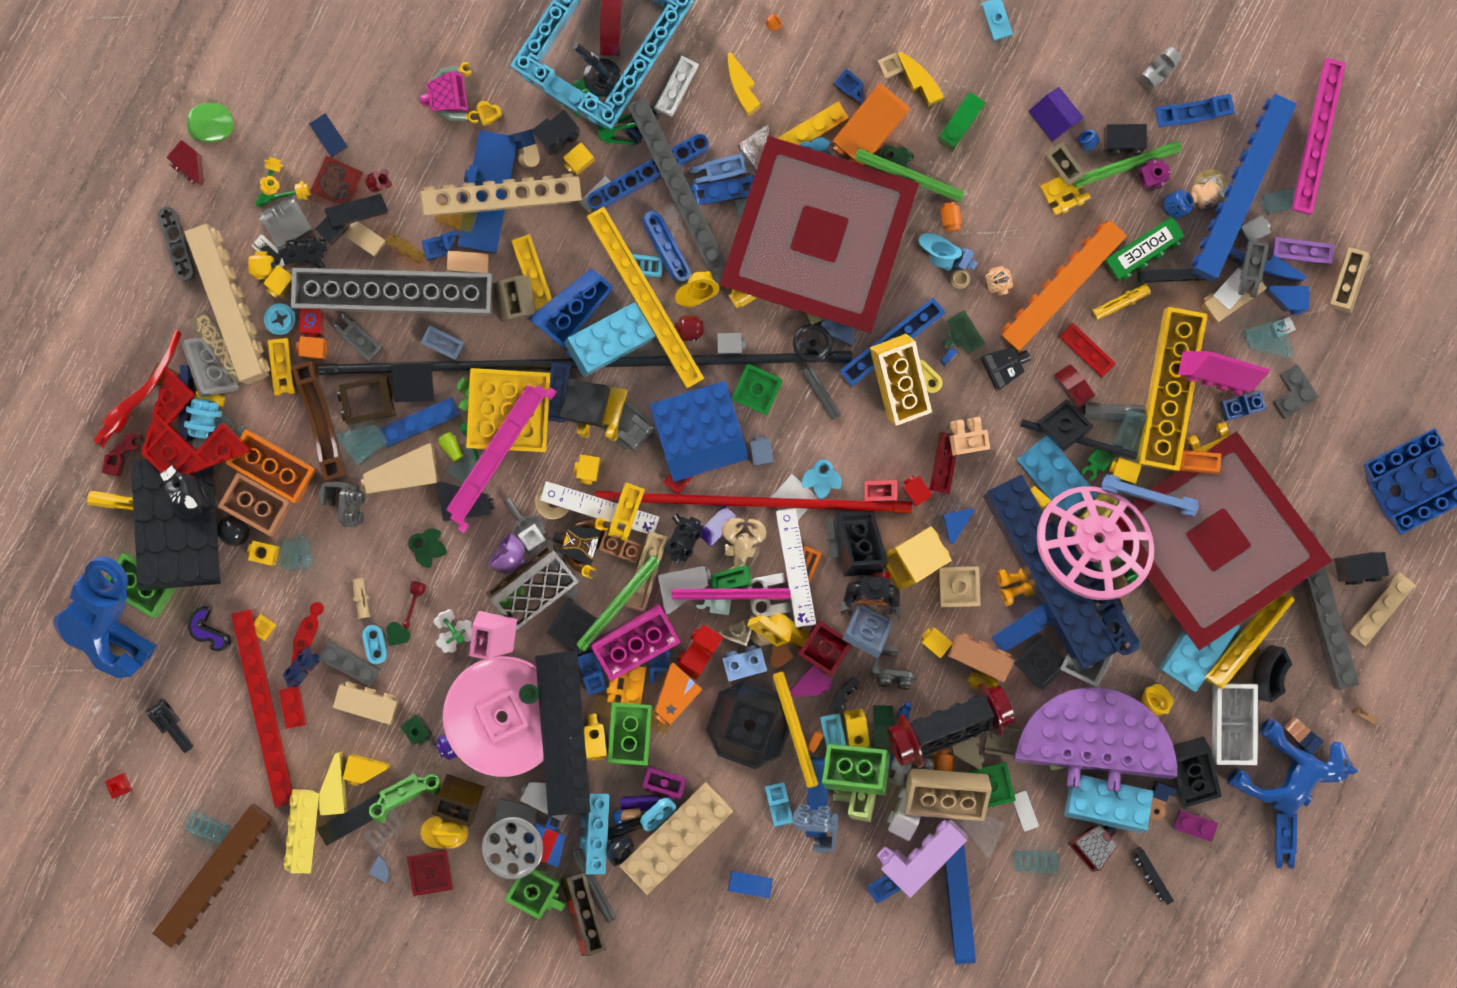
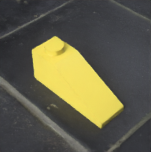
M343 752L335 753L320 790L317 811L320 810V815L342 814L348 811L345 779H343Z

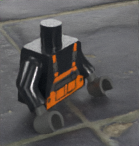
M861 576L855 582L848 584L844 602L840 604L841 616L844 611H848L849 617L852 615L851 603L891 606L889 619H892V615H897L898 621L900 620V590L890 583V579Z

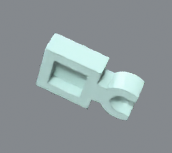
M705 600L703 605H696V607L704 609L708 606L710 607L709 613L729 615L731 600Z

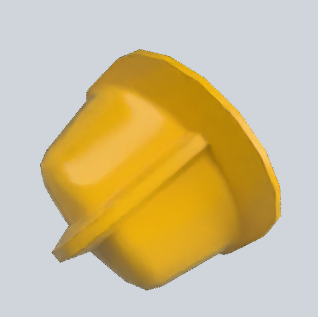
M710 271L695 272L689 277L687 284L677 290L675 300L681 306L694 307L717 295L719 285L714 281Z
M436 816L429 818L423 823L420 833L424 843L431 848H456L466 841L468 827Z

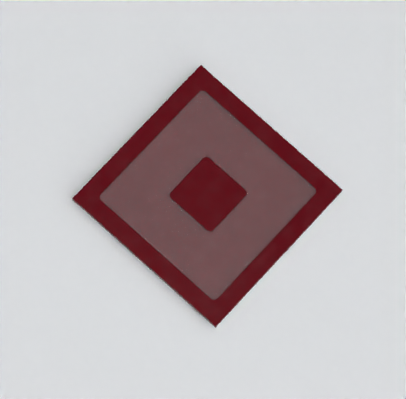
M768 136L719 286L871 334L919 183Z
M1237 431L1206 451L1222 454L1220 474L1176 471L1150 489L1151 491L1182 500L1183 497L1198 500L1199 508L1195 517L1179 513L1180 509L1139 497L1130 502L1143 515L1153 536L1154 559L1146 578L1199 651L1333 561ZM1126 507L1123 512L1132 521L1136 531L1145 532L1139 519ZM1119 517L1115 524L1121 532H1131L1126 522ZM1123 540V546L1132 555L1133 540ZM1139 540V552L1136 562L1144 570L1149 557L1148 541Z

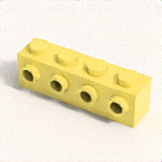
M292 789L290 797L291 808L288 817V835L286 837V855L284 857V869L290 873H311L319 793L313 790Z

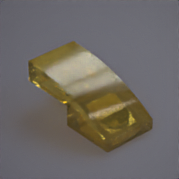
M477 214L436 216L435 221L471 233Z

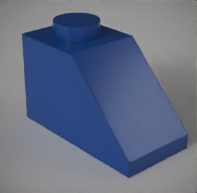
M1309 286L1266 287L1265 293L1284 312H1290V315L1298 316L1303 315V312L1309 310Z

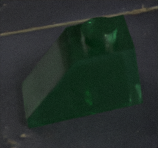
M873 705V746L891 747L887 728L894 726L893 705Z

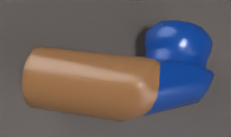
M640 808L615 810L612 814L615 824H621L624 820L641 817Z

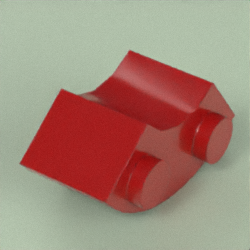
M704 624L700 630L695 629L690 637L693 641L687 651L682 650L677 658V661H679L678 667L695 680L698 679L723 639L722 635Z

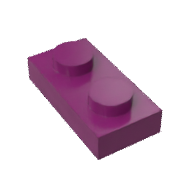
M1179 810L1173 829L1212 842L1218 823Z

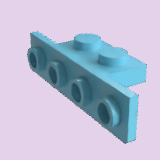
M589 793L591 812L584 813L580 818V827L583 828V834L580 836L579 846L586 853L585 874H605L609 794Z

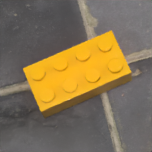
M904 334L870 347L887 418L897 426L931 413L932 410L915 340Z

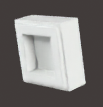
M535 524L518 534L528 551L546 540Z

